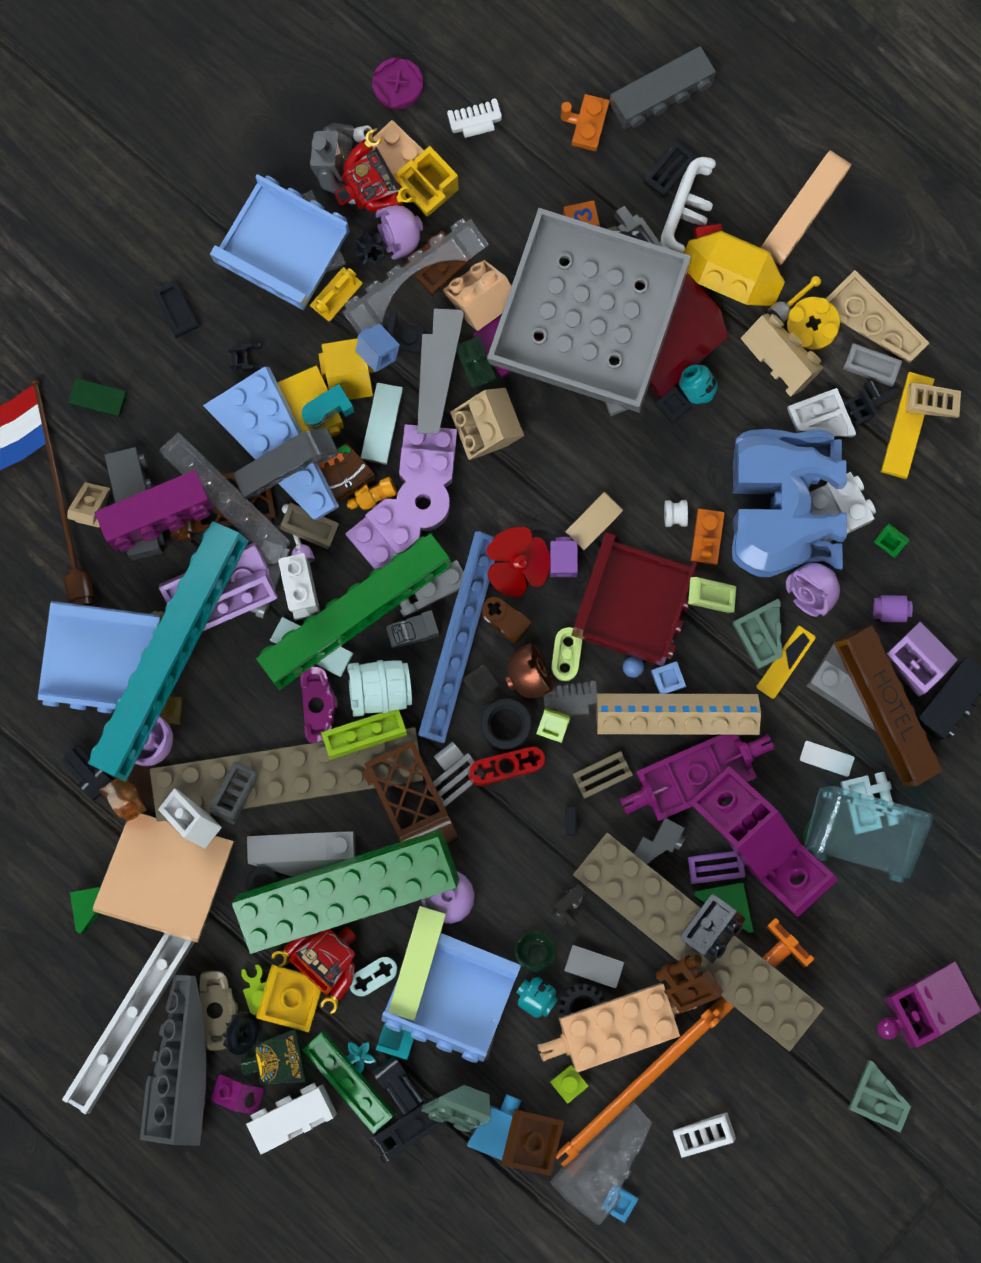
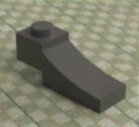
M666 818L663 819L653 841L644 837L641 838L634 855L648 864L664 851L672 853L674 848L679 850L686 838L682 834L684 827Z

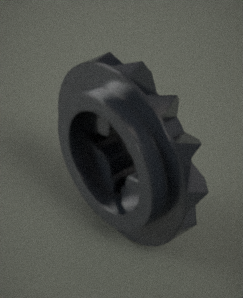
M240 1010L238 1015H232L230 1023H225L227 1030L222 1034L226 1038L223 1045L228 1048L229 1053L234 1055L246 1053L253 1046L258 1034V1021L256 1017L250 1012ZM238 1030L241 1031L243 1036H239V1034H237Z

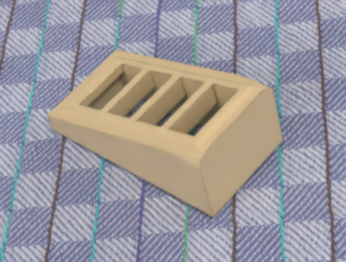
M910 383L907 389L906 413L958 418L961 391ZM918 394H922V404H917ZM928 395H932V406L927 405ZM938 396H942V408L937 407ZM948 397H953L952 410L947 409Z

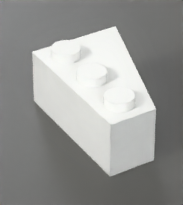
M314 1082L300 1090L301 1096L292 1100L289 1095L275 1102L277 1108L267 1112L266 1108H263L250 1115L252 1121L246 1125L260 1154L291 1140L303 1132L305 1133L313 1129V1127L325 1121L333 1119L337 1115L323 1084L316 1087Z

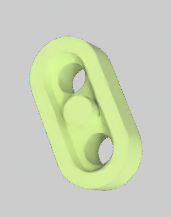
M570 627L561 629L555 638L551 670L554 677L560 681L572 680L576 676L579 667L582 639L571 636L573 628ZM571 638L573 645L567 647L564 645L563 640ZM568 664L570 670L567 673H563L560 671V665Z

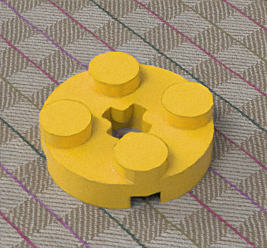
M808 297L796 303L790 310L787 321L789 334L792 332L802 341L801 346L809 350H819L830 345L837 336L840 327V317L834 305L828 302V300L818 297ZM812 316L815 319L821 320L816 331H813L812 327H806V323L809 322V318Z

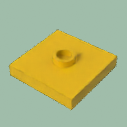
M272 964L256 1018L309 1032L321 990L302 972Z

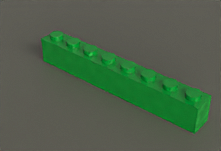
M431 533L426 537L418 538L410 549L397 553L389 564L372 571L368 579L361 584L356 583L351 586L347 594L340 599L336 598L330 601L322 612L309 616L301 627L288 631L280 642L263 649L260 656L256 658L278 690H281L451 568L452 563L449 556Z

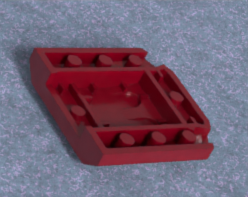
M688 272L649 387L659 398L664 396L679 382L682 372L687 367L699 364L728 337L720 308ZM639 282L635 285V288L643 290L645 285Z

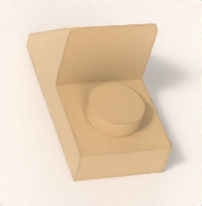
M85 482L68 509L67 519L75 520L81 524L100 527L94 512L106 507L110 488Z

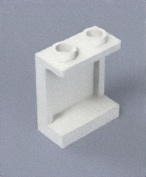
M305 553L280 558L278 562L288 609L293 612L294 620H301L313 614H319L320 608L312 571Z

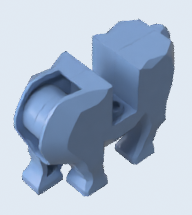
M758 429L743 432L736 437L733 457V494H774V497H771V510L739 509L733 518L734 538L732 557L733 561L740 568L758 577H772L808 563L825 564L834 572H840L843 569L842 544H831L829 541L822 539L830 537L837 542H843L846 539L847 513H839L835 516L832 514L813 515L809 491L810 485L817 484L821 479L829 482L835 489H843L846 486V460H842V439L834 440L833 434L821 429L801 433Z

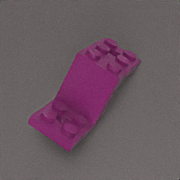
M730 766L689 802L727 840L746 868L795 916L799 917L837 881L835 875L800 844L779 811ZM733 798L729 805L721 806L725 799ZM805 876L801 884L793 885L796 877Z

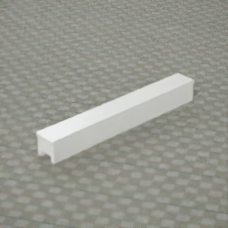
M164 933L62 1099L63 1101L72 1104L84 1114L91 1112L195 942Z

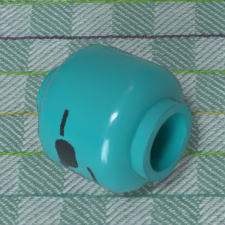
M695 364L687 367L682 372L679 380L681 390L687 399L694 404L710 402L718 389L715 377L703 365Z
M539 977L533 978L530 982L525 979L516 992L520 995L518 1006L535 1018H539L542 1015L547 1017L558 1001L555 997L556 990Z

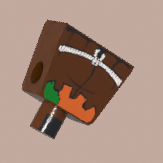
M348 444L337 448L339 454L336 457L318 463L337 503L354 494L364 484L369 485L376 481L372 470Z

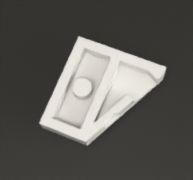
M837 388L790 405L787 408L797 433L821 429L838 437L851 438L856 435Z

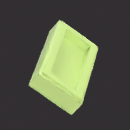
M699 577L690 578L688 604L726 613L734 612L736 586Z

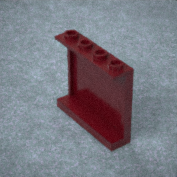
M605 532L571 636L663 666L666 658H672L676 644L672 643L674 634H680L684 620L679 619L681 611H687L689 606V595H687L690 587V578L698 577L699 573L694 571L697 562L693 561L691 567L616 543L614 542L616 535Z

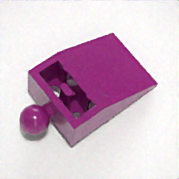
M956 961L884 997L894 1019L889 1017L881 1019L877 1025V1032L883 1039L891 1040L898 1035L900 1030L908 1047L917 1048L979 1013L981 1009ZM900 999H903L905 1001L906 1005L904 1009L899 1001ZM912 1024H916L918 1026L917 1033H915Z

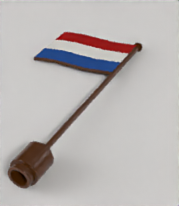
M34 379L31 381V386L12 400L0 405V472L26 460L46 445L73 569L68 571V575L63 578L68 602L71 604L93 606L95 595L90 573L84 572V569L77 567L39 389L41 382Z

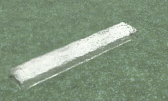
M179 432L159 450L182 475L196 470L203 481L211 503L252 543L256 542L259 550L270 561L276 558L290 544V541L246 498H243L242 494Z

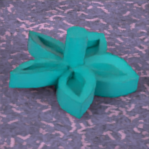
M369 1041L363 1043L360 1047L356 1043H348L350 1055L347 1058L352 1064L355 1063V1067L360 1073L363 1071L365 1063L376 1061L371 1054H367L370 1048Z

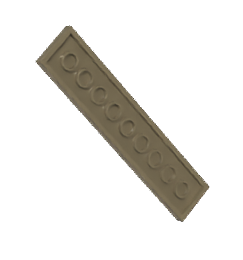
M416 728L406 729V736L332 760L329 759L324 742L151 768L150 775L157 822L168 821L158 809L174 788L211 814L209 807L234 761L259 773L243 809L376 789L374 784L368 786L362 773V770L366 769L364 763L411 741H414L419 752ZM411 748L400 753L396 764L412 769L415 756ZM396 755L386 760L394 762ZM380 762L373 765L372 768L376 777L387 780L392 765ZM417 763V764H416V767H415V770L422 773V771H421V769H420V767H419V765H418V763ZM395 766L390 782L398 785L406 784L410 771ZM237 773L234 776L235 778L247 783L248 778H245ZM413 773L410 783L424 781L423 776ZM379 781L381 788L385 787L386 783ZM230 784L231 788L239 792L243 791L242 788L234 784ZM225 795V798H228L234 802H237L238 800L237 798L231 795ZM221 804L220 807L232 811V808Z
M609 833L605 834L573 874V876L676 960L679 961L687 955H699L702 958V964L696 967L697 970L703 972L708 969L724 991L721 996L789 1052L824 1009L736 936H733L727 944L726 951L722 957L716 959L714 963H711L703 955L682 941L679 937L701 908Z

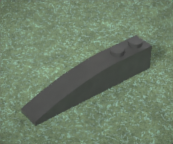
M174 975L166 1005V1011L169 1013L168 1018L164 1024H161L159 1035L163 1036L160 1049L154 1051L152 1061L156 1062L153 1076L148 1075L146 1082L140 1140L170 1145L200 1146L206 1092V1043L202 1005L196 976Z

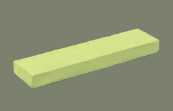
M422 906L419 907L388 1013H395L397 1016L415 1021L446 917L445 913Z

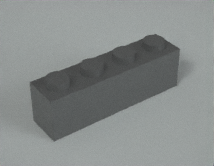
M701 46L612 93L609 104L624 130L631 126L635 128L644 123L645 118L653 114L658 116L665 112L669 105L675 102L680 104L686 101L690 94L699 90L702 92L708 89L713 84L716 71Z
M136 447L105 455L115 503L153 488L151 480L146 479L144 470L148 469L145 455L140 454ZM163 532L152 541L146 542L141 540L134 543L135 547L127 551L128 557L133 561L163 553L161 546L165 545Z

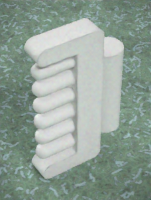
M492 99L491 105L490 102L485 103L487 113L483 103L479 104L481 114L479 113L478 106L474 105L475 116L473 115L472 108L467 107L469 118L464 108L460 110L463 119H461L458 110H455L454 114L452 110H449L447 115L452 132L458 133L463 131L464 138L495 130L493 123L502 120L497 100Z

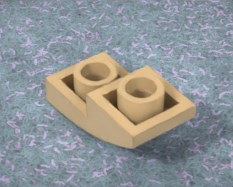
M604 491L565 532L585 550L616 519L623 509Z

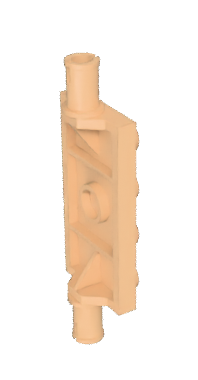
M659 983L559 1018L562 1028L560 1038L538 1044V1050L541 1051L540 1056L543 1062L565 1053L567 1056L570 1055L575 1071L580 1072L680 1037L674 1019L675 1015L679 1014V1011L665 994L664 984Z

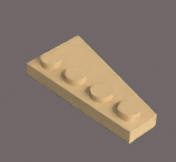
M856 270L826 298L838 311L840 323L909 363L929 345V342Z

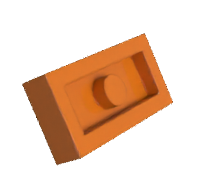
M705 509L697 510L690 562L695 561L701 564L717 566L725 512Z

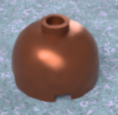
M531 643L511 655L507 665L508 675L505 676L511 690L516 689L520 695L526 698H537L553 692L555 688L552 675L547 677L545 667H548L547 662L535 645L531 646Z

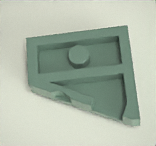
M779 599L732 623L757 670L782 657Z
M868 1060L848 1109L901 1133L911 1106L881 1073L877 1065Z

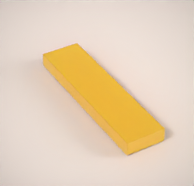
M912 372L907 374L881 468L882 473L902 479H907L925 416V414L906 413L907 389L910 383L931 386L934 383L933 378ZM918 394L917 404H922V394Z

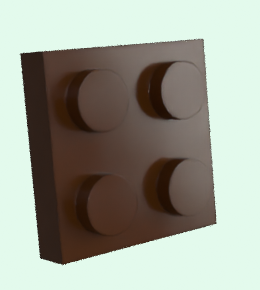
M514 1109L501 1165L551 1176L564 1121Z

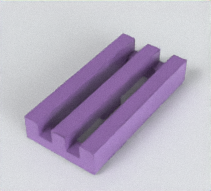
M735 851L687 857L691 884L745 877L744 864ZM737 857V862L695 867V862ZM736 867L739 869V873L696 877L697 872Z

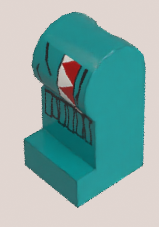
M338 384L308 402L302 409V418L308 428L319 429L325 424L327 419L342 411L346 417L353 413L354 409L343 389Z

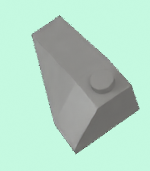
M833 643L806 686L875 730Z
M354 832L247 836L248 864L265 867L291 877L356 857Z

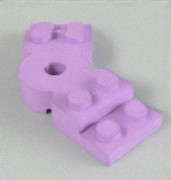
M405 424L399 470L400 478L404 484L398 492L397 499L385 498L369 511L362 521L345 534L374 570L389 564L397 553L410 549L412 544L421 537V531H432L441 526L447 519L450 501L445 487H448L453 480L457 429L440 428L437 434H417V425ZM422 498H426L431 502L430 506L424 510L416 506L417 501Z

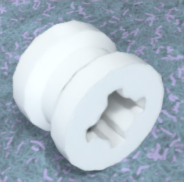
M665 500V527H671L673 524L687 527V500H681L679 503Z

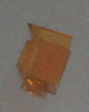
M117 778L99 789L120 819L124 818L128 822L147 810L137 789L133 784H130L128 778L126 782Z

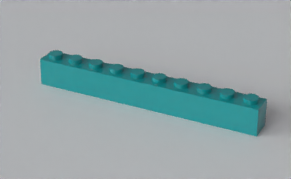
M213 521L210 527L205 530L197 552L191 557L190 566L185 575L179 580L178 589L173 599L168 602L161 622L153 631V638L148 647L142 652L141 661L136 671L131 674L123 696L116 703V710L104 726L103 735L98 745L92 749L88 764L126 782L249 542L239 532Z

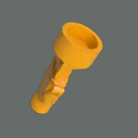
M391 477L380 480L378 485L371 488L364 484L361 489L355 492V498L347 501V507L355 509L359 505L360 508L366 510L376 507L377 501L396 497L398 493Z

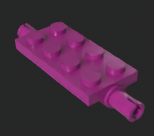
M768 734L747 744L741 742L738 735H718L637 771L636 774L642 785L641 790L627 797L620 798L621 805L624 806L633 802V804L623 808L626 815L649 805V807H652L657 820H663L692 807L689 802L729 766L746 782L757 778L751 764L753 758L773 751L774 745L770 743L763 747L761 746L771 740Z

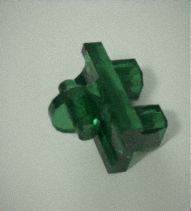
M480 336L457 344L456 351L471 390L496 381Z

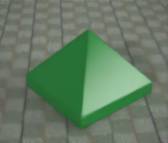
M888 524L875 539L874 543L895 558L910 539Z

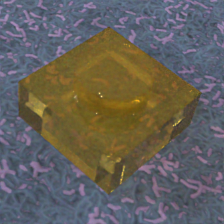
M169 696L160 714L168 724L180 725L183 698Z

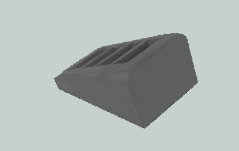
M234 761L209 807L210 813L234 825L259 773ZM237 773L248 778L247 783L235 778V774ZM230 784H234L242 788L243 791L239 792L231 788ZM225 795H231L237 798L238 800L237 802H234L228 798H225ZM221 804L232 808V811L220 807Z

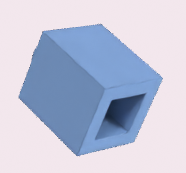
M379 323L372 328L368 327L360 332L355 351L374 372H377L396 361L400 344Z

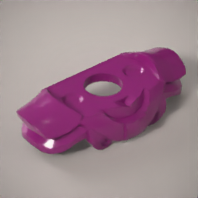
M311 667L300 676L305 721L304 731L310 744L324 742L321 732L332 729L335 711L338 708V699L334 695L325 669L322 667ZM314 698H320L324 702V708L319 713H313L309 709V703Z

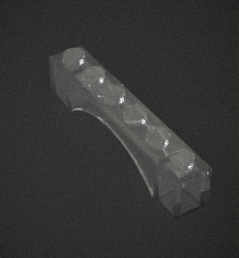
M462 218L450 227L452 232L446 237L442 233L429 242L431 247L424 253L421 249L408 257L409 264L403 268L400 265L394 267L386 273L389 278L381 284L378 280L365 289L367 294L361 299L356 295L344 304L347 309L343 311V314L358 334L365 328H372L383 322L385 311L392 296L411 275L439 262L453 260L468 261L489 245L471 218L466 222Z

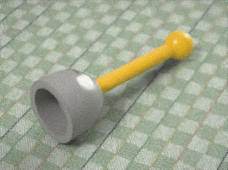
M812 277L811 282L787 303H774L768 308V314L776 315L784 323L789 317L790 306L811 288L819 286L821 284L820 277Z

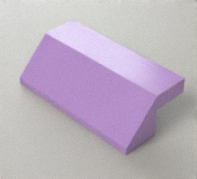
M256 542L245 547L204 630L277 599L268 566ZM185 573L159 585V590L167 604L173 599L178 589L179 580Z

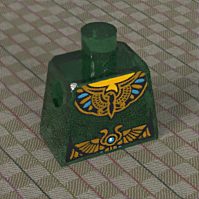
M293 1029L254 1045L255 1056L240 1060L243 1076L259 1073L261 1084L302 1083L308 1080L298 1029Z

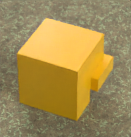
M431 146L414 159L415 163L410 160L393 175L400 188L405 186L413 187L407 190L406 195L409 198L416 197L414 203L426 216L432 214L459 190L458 175Z
M358 338L322 344L323 353H319L321 375L323 380H327L329 390L339 384L349 400L373 396L369 373H373L374 370L355 351Z

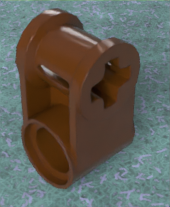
M498 597L488 598L483 604L481 615L484 620L514 644L520 640L532 624L522 613L513 609ZM498 605L497 611L500 615L493 614V616H490L488 614L490 609L487 606Z

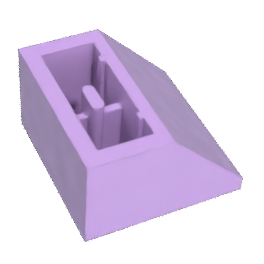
M921 622L886 653L892 662L894 672L918 697L925 694L957 661L953 654Z

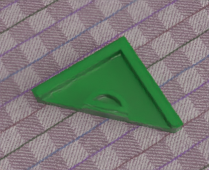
M743 883L693 892L694 896L704 903L713 893L745 918L742 929L748 933L753 932Z

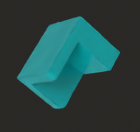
M384 1024L376 1050L407 1060L414 1038L410 1036L411 1032L401 1029L400 1032L387 1028Z

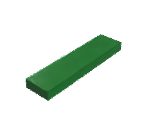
M325 1031L321 1032L302 1049L373 1134L395 1115Z

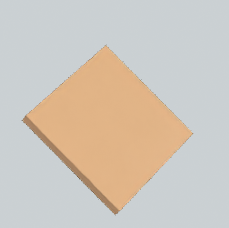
M130 811L94 903L93 911L198 943L234 843L231 840L215 836L204 849L184 839L170 822H157L154 817Z

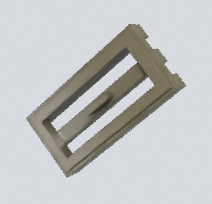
M621 751L573 774L584 799L633 776ZM617 759L619 760L620 764L583 782L581 781L580 777ZM618 770H624V774L586 791L585 786Z

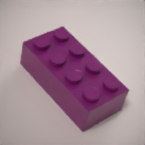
M196 470L94 513L106 542L115 551L125 552L134 548V543L141 540L146 542L158 538L160 533L165 530L175 531L184 527V522L195 519V521L202 520L210 515L209 512L213 511L214 508L203 481Z

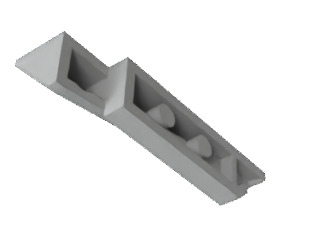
M434 309L433 334H422L417 434L439 433L464 316L462 310Z

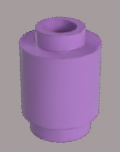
M881 595L880 598H874L873 618L880 619V622H907V617H912L913 605L912 601L907 600V596Z

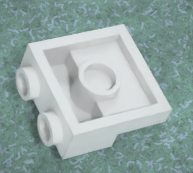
M851 472L846 474V486L843 489H835L828 482L826 485L810 492L813 515L832 514L835 516L839 513H847V534L871 523L875 519L873 514L876 513L872 501L870 499L865 501L861 493L864 490L861 479L858 476L853 477ZM828 537L822 540L831 542L834 539Z

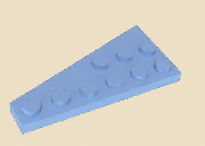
M263 367L203 405L255 460L302 433L270 367ZM318 463L310 464L279 483L313 520H318L339 507Z

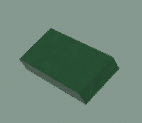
M75 378L68 403L72 406L120 418L127 392Z

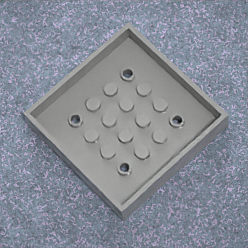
M538 208L487 357L489 364L640 413L691 263V256ZM566 258L570 262L567 266H562L560 261ZM639 282H642L645 285V288L643 290H637L635 288V285ZM542 333L544 338L541 341H536L534 339L535 334ZM612 357H617L620 360L617 365L610 364L609 361Z

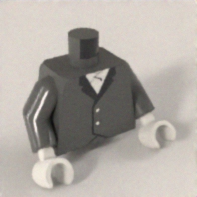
M331 123L324 127L322 131L314 132L310 167L324 190L334 193L345 186L342 180V175L345 172L343 165L352 150L353 140L351 138L353 137L356 142L360 143L363 139H366L364 131L372 130L370 126H361L354 129L351 125ZM354 199L348 202L350 204H356Z

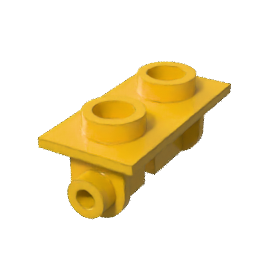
M343 267L310 304V307L330 322L362 286L363 282L355 277L356 273L352 269H345Z

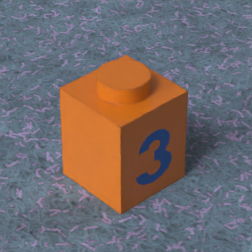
M594 200L563 207L564 216L600 227Z

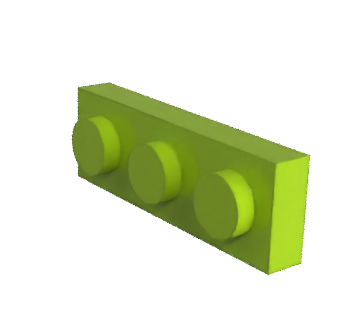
M393 710L321 732L329 759L332 760L406 736L407 732L399 710Z

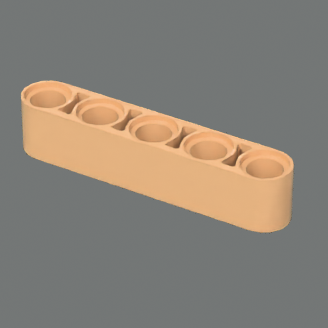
M830 150L761 246L762 249L770 252L775 263L780 266L799 242L852 165Z

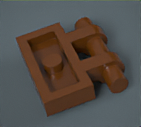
M442 230L435 235H430L426 239V243L419 250H414L408 255L409 259L403 263V266L409 272L415 266L420 268L414 274L415 279L432 296L471 262L470 258L454 241L450 242L446 247L443 246L442 242L448 237ZM433 250L438 253L429 262L424 259Z
M687 955L682 957L678 963H668L656 972V978L659 981L666 980L669 984L664 992L679 1013L715 1000L724 992L708 969L703 972L697 970L696 967L702 964V958L699 955ZM683 973L686 979L682 980L679 974Z

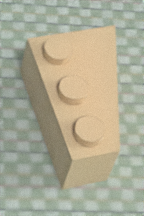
M767 313L762 315L741 337V340L760 362L764 361L773 369L770 374L775 379L782 378L789 387L786 392L791 397L802 391L823 370V367L819 364L821 360L812 351L807 352L801 346L802 341L792 332L789 334L782 327L784 324L776 315H769Z

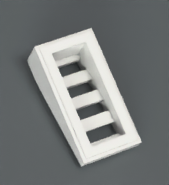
M727 1112L673 1130L682 1158L733 1143L736 1139ZM719 1123H721L725 1134L723 1137L720 1136L717 1127ZM709 1126L714 1137V1140L711 1141L706 1130V1127ZM696 1130L700 1131L703 1144L699 1145L695 1133ZM686 1133H689L693 1145L691 1148H688L684 1136Z

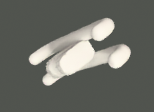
M699 157L693 160L687 167L661 235L660 244L663 247L684 253V245L677 242L674 238L679 219L699 226L706 225V217L684 206L688 205L704 211H711L713 204L710 201L692 195L689 192L696 174L710 175L712 173V169L716 166L714 159Z

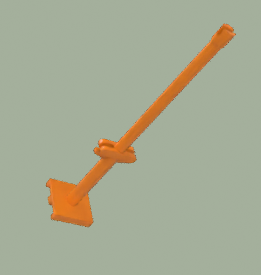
M776 918L766 927L779 941L762 957L774 968L790 954L803 967H807L814 960L798 944L799 942L792 934L790 935L779 924ZM722 996L710 1006L694 1025L570 1142H567L557 1151L556 1159L565 1152L568 1155L561 1165L566 1167L573 1161L589 1142L705 1032L718 1024L734 1006Z

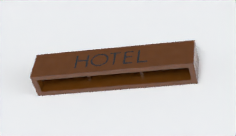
M873 626L857 629L834 642L903 787L919 786L942 772L939 759L927 740V734L921 727L915 715V709L909 703L901 681L898 680L892 668V662L886 655L880 643V637Z

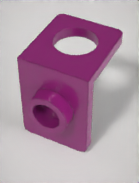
M219 1075L211 1101L235 1112L254 1114L258 1112L264 1088L242 1084L227 1076ZM253 1092L255 1095L254 1102L249 1107H246V1096Z

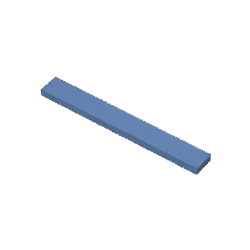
M475 532L418 733V736L439 743H445L490 582L487 575L488 569L495 563L486 554L487 546L494 537L483 532Z

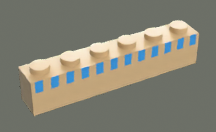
M597 694V734L759 735L761 721L758 694Z

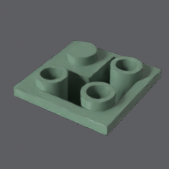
M463 1085L423 1105L421 1111L428 1113V1117L438 1122L446 1120L454 1123V1128L469 1132L490 1121V1097L487 1093Z

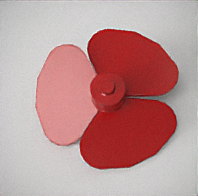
M508 528L497 534L487 546L486 554L491 560L504 561L492 564L487 573L494 589L503 595L520 597L524 594L527 585L523 574L529 584L534 587H540L545 583L550 571V554L545 541L538 537L532 538V533L528 528Z

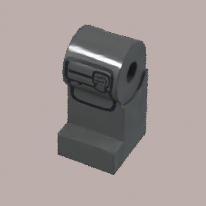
M432 610L386 627L392 648L403 647L439 637Z

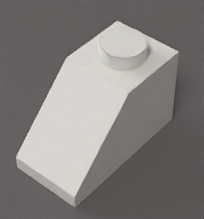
M175 788L158 809L184 839L204 849L222 828L209 813Z

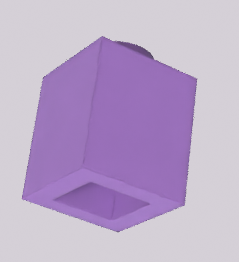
M557 537L556 541L550 542V577H577V541H571L570 537Z

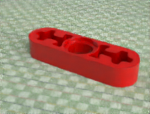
M528 747L477 760L470 766L468 778L472 784L484 786L535 773L544 765L545 756L539 748ZM530 753L532 757L538 758L535 766L528 762L522 764V770H519V761L526 760ZM504 759L510 760L514 766L513 772L503 773L499 768L500 761ZM490 763H494V771L487 773L483 780H481L480 776L474 775L479 766L482 770H488L492 767Z

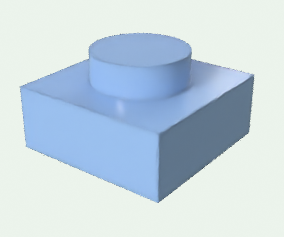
M677 661L651 670L659 694H668L686 687Z

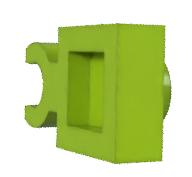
M260 964L255 965L257 975L254 978L248 975L246 969H243L241 972L243 979L250 984V988L244 989L243 992L250 1013L253 1015L257 1014L266 982L262 983L261 980L263 968Z

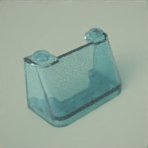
M820 787L804 847L809 852H812L811 854L818 860L827 861V857H836L884 871V873L889 874V880L904 883V879H910L931 829L934 815L840 787Z

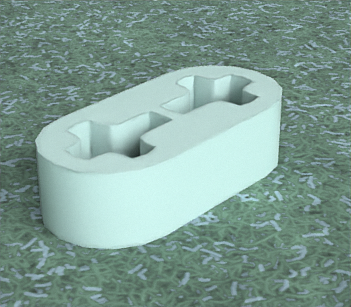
M382 957L354 974L353 982L350 986L351 991L357 996H365L386 984L397 974L396 962L389 957ZM381 962L392 965L393 968L389 970L391 974L389 977L385 974L377 978L375 977L374 973L380 970L379 964ZM371 975L373 980L367 983L366 991L355 988L354 985L358 983L357 977L360 976L362 979H365Z

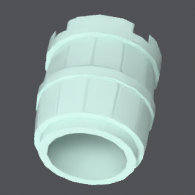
M379 660L361 665L359 663L347 664L350 676L348 681L353 717L364 716V713H388V711L406 709L407 705H412L411 683L407 663H402L401 660Z

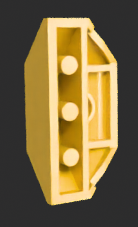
M723 231L689 240L684 254L691 256L688 273L698 284L746 305L772 306L776 303L785 283L769 251Z

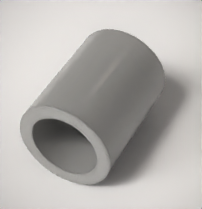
M453 742L434 756L444 771L464 757Z

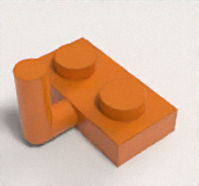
M585 94L579 114L571 113L572 105L569 102L562 104L561 120L576 124L572 146L597 151L610 100Z

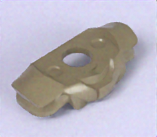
M215 970L206 971L200 975L199 984L205 1043L207 1050L219 1051L226 1049L223 1045L226 1038L222 1035L227 1030L225 1023L231 1022L232 1015L238 1014L239 1008L238 1003H235L232 989L228 987V981L224 973ZM213 1002L219 1003L223 1008L222 1015L216 1019H212L207 1015V1007Z

